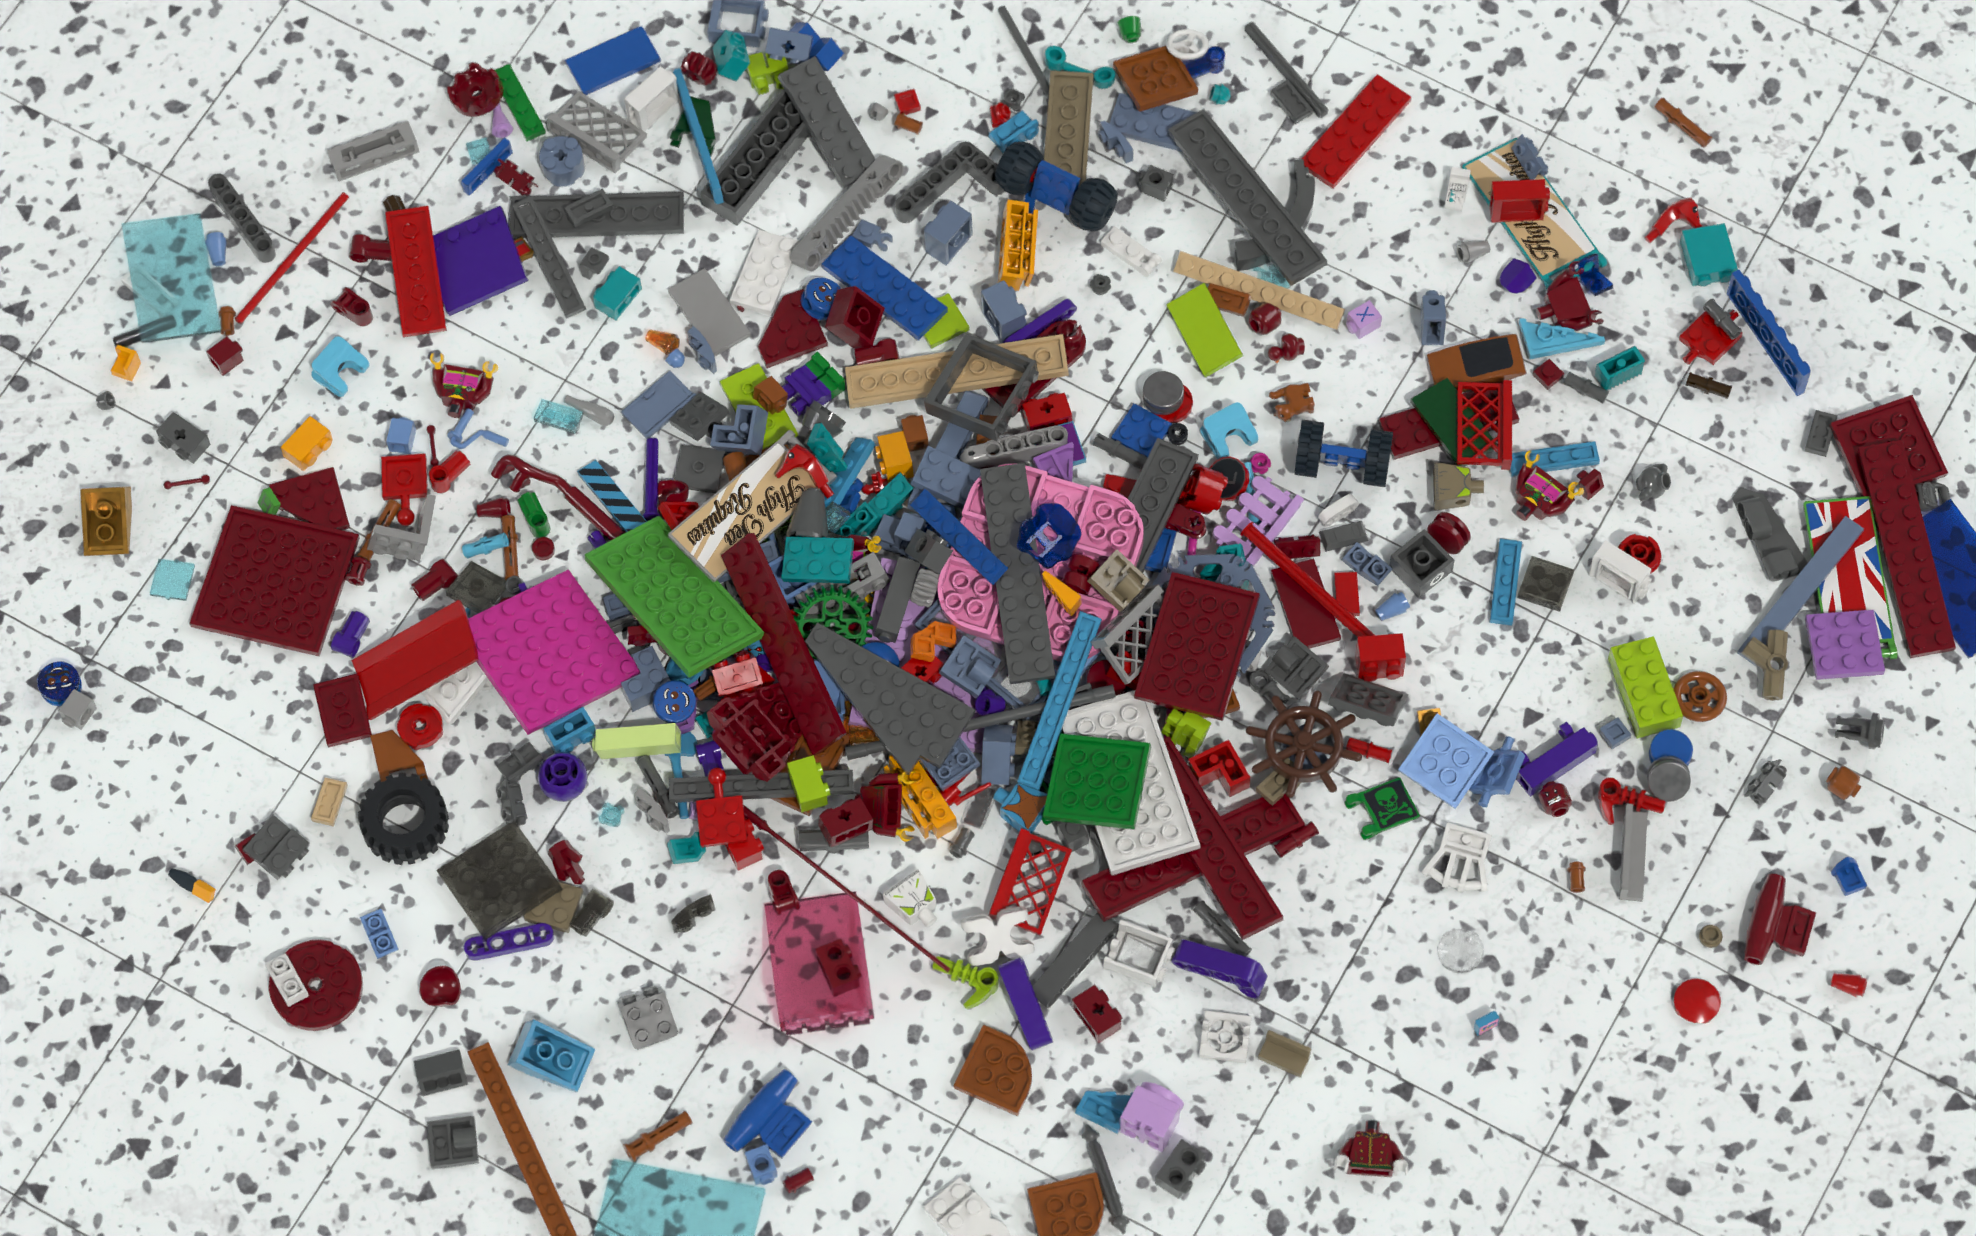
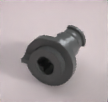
M1873 712L1871 719L1841 718V716H1837L1836 724L1862 727L1861 732L1837 730L1835 738L1845 737L1849 740L1868 742L1869 749L1875 750L1876 747L1880 748L1884 736L1885 721L1880 719L1879 713Z

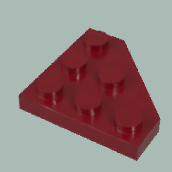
M804 289L782 297L758 346L766 369L828 346L818 320L810 316L802 307L801 295Z
M334 467L269 484V488L281 503L279 510H284L304 522L339 530L350 528Z

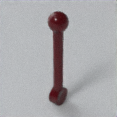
M429 425L426 430L430 436L432 454L430 464L434 467L439 465V460L436 458L434 441L436 429L433 425Z
M203 475L198 479L177 482L165 481L163 486L169 490L174 486L201 482L209 484L210 477Z

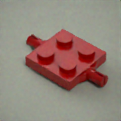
M1731 310L1729 313L1733 321L1739 317L1735 310ZM1705 311L1680 335L1679 341L1690 350L1683 357V361L1690 365L1696 357H1699L1714 365L1742 338V332L1737 338L1731 340L1721 327H1717L1714 324L1715 320Z

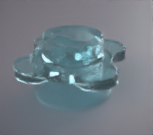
M605 803L602 806L603 813L599 816V822L611 827L620 826L621 815L625 812L624 808Z

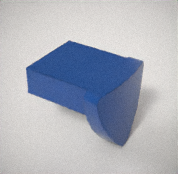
M1845 857L1831 871L1833 877H1836L1844 896L1864 890L1867 887L1856 859L1852 857Z

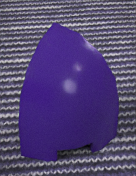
M1516 258L1510 261L1500 275V283L1503 288L1515 294L1525 291L1537 279L1530 265Z

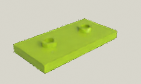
M759 363L719 381L735 413L737 404L758 406L765 410L758 403V400L753 399L754 387L767 379ZM785 409L774 414L768 412L762 450L771 447L789 430H792L795 433V437H798V432Z

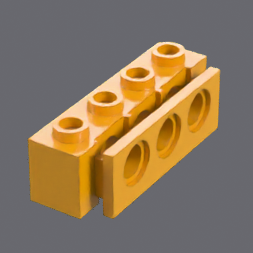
M1008 199L1002 214L998 283L1005 280L1008 287L1012 286L1015 291H1019L1023 280L1025 281L1024 286L1029 287L1034 275L1038 210L1034 209L1033 213L1029 214L1028 202Z
M892 755L889 756V767L888 765L883 767L884 773L898 772V775L902 774L904 770ZM918 761L913 769L916 773L907 775L909 781L916 782L913 784H902L901 804L925 839L929 837L928 831L930 830L939 839L957 828L956 816Z

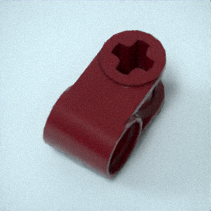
M344 287L342 289L343 293L337 300H333L330 303L331 307L338 314L345 316L359 326L369 325L373 320L369 303L351 289Z
M1176 503L1165 528L1177 531L1192 539L1202 538L1206 534L1203 515Z
M783 870L772 871L768 876V884L776 915L779 916L781 912L791 909L799 910V901L788 874Z

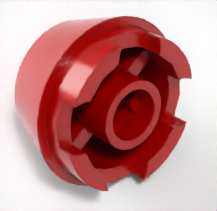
M1632 534L1626 537L1618 546L1619 549L1651 568L1650 574L1661 563L1662 556L1659 545L1650 536Z

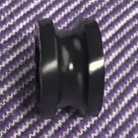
M1182 423L1172 424L1168 429L1169 441L1174 445H1183L1188 439L1187 427ZM1175 431H1179L1181 437L1178 438L1175 434Z

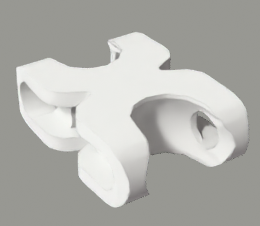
M1022 906L1002 909L997 913L995 921L984 913L963 918L960 924L965 932H980L985 936L983 945L968 953V963L972 966L994 963L998 959L1000 951H1003L1006 957L1011 959L1032 954L1035 948L1030 940H1015L1010 936L1013 926L1027 919V909Z

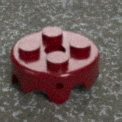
M476 62L470 63L465 72L455 74L453 86H447V93L455 109L469 117H478L491 112L500 103L504 91L503 84L493 68L489 70L484 69ZM482 91L480 95L473 96L474 92Z

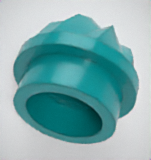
M1221 83L1219 85L1214 84L1210 91L1209 100L1213 101L1216 105L1225 104L1231 98L1229 88Z

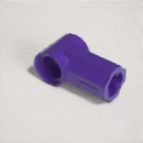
M352 611L343 629L335 634L331 643V649L354 658L360 647V639L370 622L369 618L361 612Z
M714 740L695 745L700 765L702 764L705 777L708 776L709 771L713 768L724 770L721 762V750Z

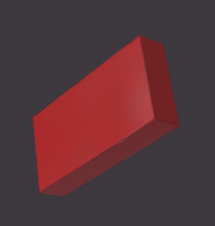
M1357 572L1334 573L1336 600L1353 616H1360Z

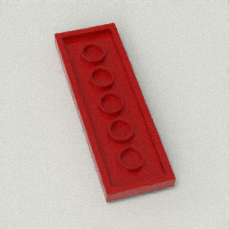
M1377 74L1302 158L1304 160V167H1308L1311 175L1334 189L1407 107L1412 97Z
M429 206L385 212L403 338L447 331Z

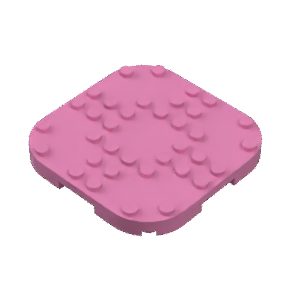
M1003 464V465H999V466H1006V465H1013V464ZM1025 465L1053 660L1062 662L1080 611L1102 619L1097 635L1120 612L1091 586L1088 595L1080 594L1082 604L1073 616H1070L1044 584L1042 573L1047 571L1062 582L1065 572L1069 571L1068 564L1072 554L1087 556L1098 562L1100 567L1116 549L1136 567L1144 541L1143 522L1133 503L1117 492L1094 485L1087 487L1050 476L1047 471ZM980 476L970 489L960 522L991 551ZM951 546L953 552L941 570L938 579L939 603L945 617L957 629L967 634L1004 645L996 583L992 585ZM1092 646L1088 659L1099 653L1101 649H1095Z

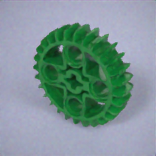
M830 584L829 591H826L822 585L820 593L813 588L814 595L811 597L805 593L807 600L805 602L801 599L798 600L801 608H793L797 613L793 617L804 641H806L805 638L807 639L812 631L803 630V626L807 622L814 623V627L816 623H819L826 628L830 626V623L834 622L833 632L846 639H856L854 643L859 646L868 644L865 638H872V634L867 630L873 629V625L867 622L873 620L871 615H865L870 612L868 606L863 607L865 605L864 599L857 602L859 598L858 593L851 597L850 588L845 593H843L841 585H839L837 591L834 590L832 584ZM829 600H836L838 602L837 606L833 609H828L826 603ZM842 601L851 605L858 615L843 614ZM820 602V614H806L813 605ZM850 623H860L859 628L856 631H850L848 629ZM809 649V652H810V654H811L813 660H814V659H817V658L814 656V654L811 652V650Z

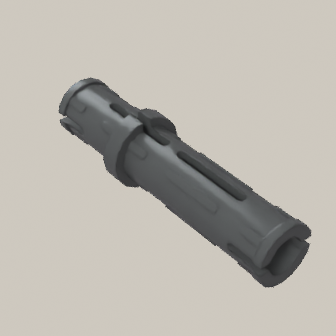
M1101 433L1097 434L1093 441V446L1110 453L1109 456L1113 458L1116 456L1143 469L1148 457L1122 445V442L1119 440L1114 441Z
M644 755L640 757L636 763L655 795V801L661 805L666 818L671 819L677 816L680 810L675 803H670L669 789L666 788L650 756Z
M1204 900L1194 907L1193 911L1207 924L1206 927L1209 930L1212 929L1236 954L1246 957L1252 951V948L1222 920L1223 917L1220 914H1216Z

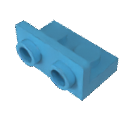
M1022 110L991 131L989 138L1004 153L1007 147L1014 142L1032 140L1039 132V122L1036 119L1032 121Z

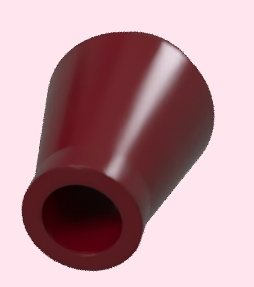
M499 497L482 504H477L478 517L501 518L511 515L510 501L508 498Z

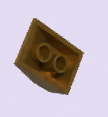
M131 487L80 489L84 556L129 554L132 517Z

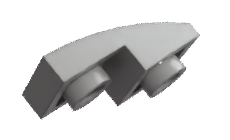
M639 787L634 793L636 806L647 813L649 825L658 832L662 830L668 834L670 831L669 824L663 810L648 793Z

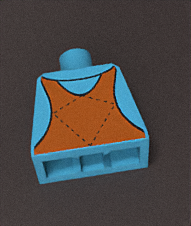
M1016 784L1011 792L999 787L993 799L1002 804L1000 808L1002 819L1018 832L1022 828L1030 831L1029 833L1032 834L1042 820L1047 794L1022 784Z

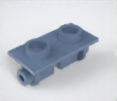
M1521 134L1512 146L1513 152L1530 180H1534L1538 174L1545 176L1548 174V166L1542 157H1536L1539 152L1532 139L1525 138Z

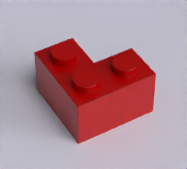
M1229 740L1188 759V767L1201 787L1219 779L1229 797L1250 788L1251 777Z

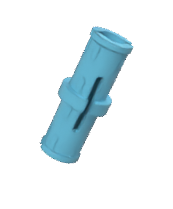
M505 533L489 538L485 536L480 538L479 541L464 544L462 546L463 554L467 559L483 553L487 555L493 550L508 547L509 540Z

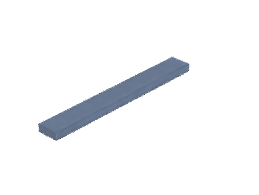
M1847 516L1843 518L1739 648L1737 653L1756 666L1754 662L1741 653L1747 643L1754 636L1766 645L1768 630H1785L1859 538L1864 528Z

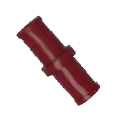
M1310 821L1296 832L1292 831L1289 833V836L1281 842L1273 845L1274 851L1279 858H1283V856L1295 848H1301L1304 842L1318 835L1319 831L1315 824Z

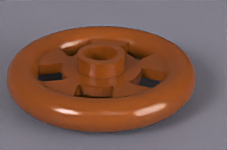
M1689 672L1683 675L1673 688L1683 716L1692 721L1706 722L1715 719L1723 712L1727 703V692L1723 683L1716 676L1707 672ZM1696 680L1699 686L1690 689L1688 683ZM1708 683L1715 688L1712 693L1705 687ZM1681 694H1688L1689 702H1683ZM1701 695L1703 700H1698L1695 696ZM1711 699L1717 701L1714 708L1708 706ZM1692 707L1703 708L1702 713L1692 711Z

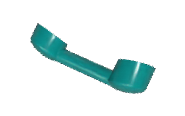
M1050 46L1045 51V65L1051 71L1065 70L1068 72L1094 73V85L1100 89L1109 88L1115 82L1116 74L1113 68L1101 67L1096 72H1092L1066 62V53L1059 46Z

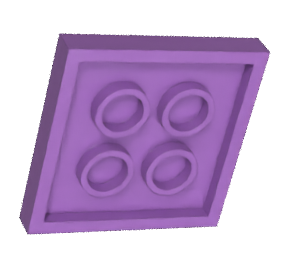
M1874 610L1806 615L1805 622L1816 680L1884 675L1885 667Z

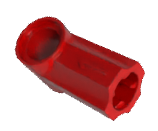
M456 450L441 465L431 468L429 477L433 491L436 493L447 492L451 487V483L471 465L465 454Z

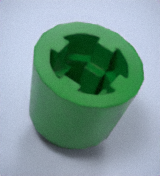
M1128 16L1117 22L1123 40H1126L1127 43H1135L1141 37L1140 17Z

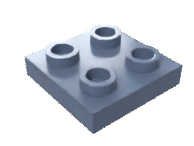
M963 635L939 674L977 699L996 671L1001 660Z

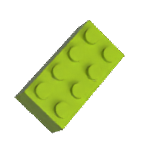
M1652 636L1611 647L1608 660L1636 738L1657 734L1668 729L1680 728L1683 714L1655 637Z

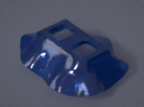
M1044 503L1037 507L1035 516L1024 520L1020 524L1017 548L1019 551L1033 556L1044 568L1050 569L1056 563L1070 559L1077 543L1081 539V529L1070 512L1061 504ZM1047 526L1051 527L1057 534V538L1054 541H1050L1043 533ZM1034 539L1038 540L1044 547V551L1041 554H1037L1030 546Z

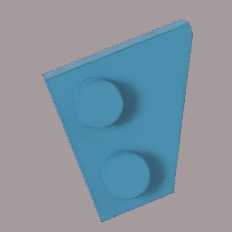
M1086 1091L1076 1108L1075 1114L1118 1134L1120 1131L1121 1115L1134 1092H1131L1130 1095H1116V1092L1100 1093L1098 1091Z

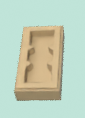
M324 778L311 816L312 822L334 827L348 786L347 782Z

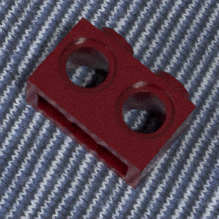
M840 938L815 948L816 959L833 997L860 987L859 978L862 975L858 965H853L850 960L853 955L848 944L844 945ZM832 954H839L841 956L837 960L829 958ZM841 974H848L850 976L846 980L838 978Z

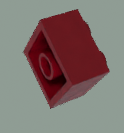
M856 286L838 289L825 328L854 349L873 346L885 308Z

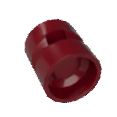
M1072 554L1068 564L1069 571L1065 572L1062 582L1075 592L1088 595L1092 586L1088 579L1098 570L1099 563L1087 556Z

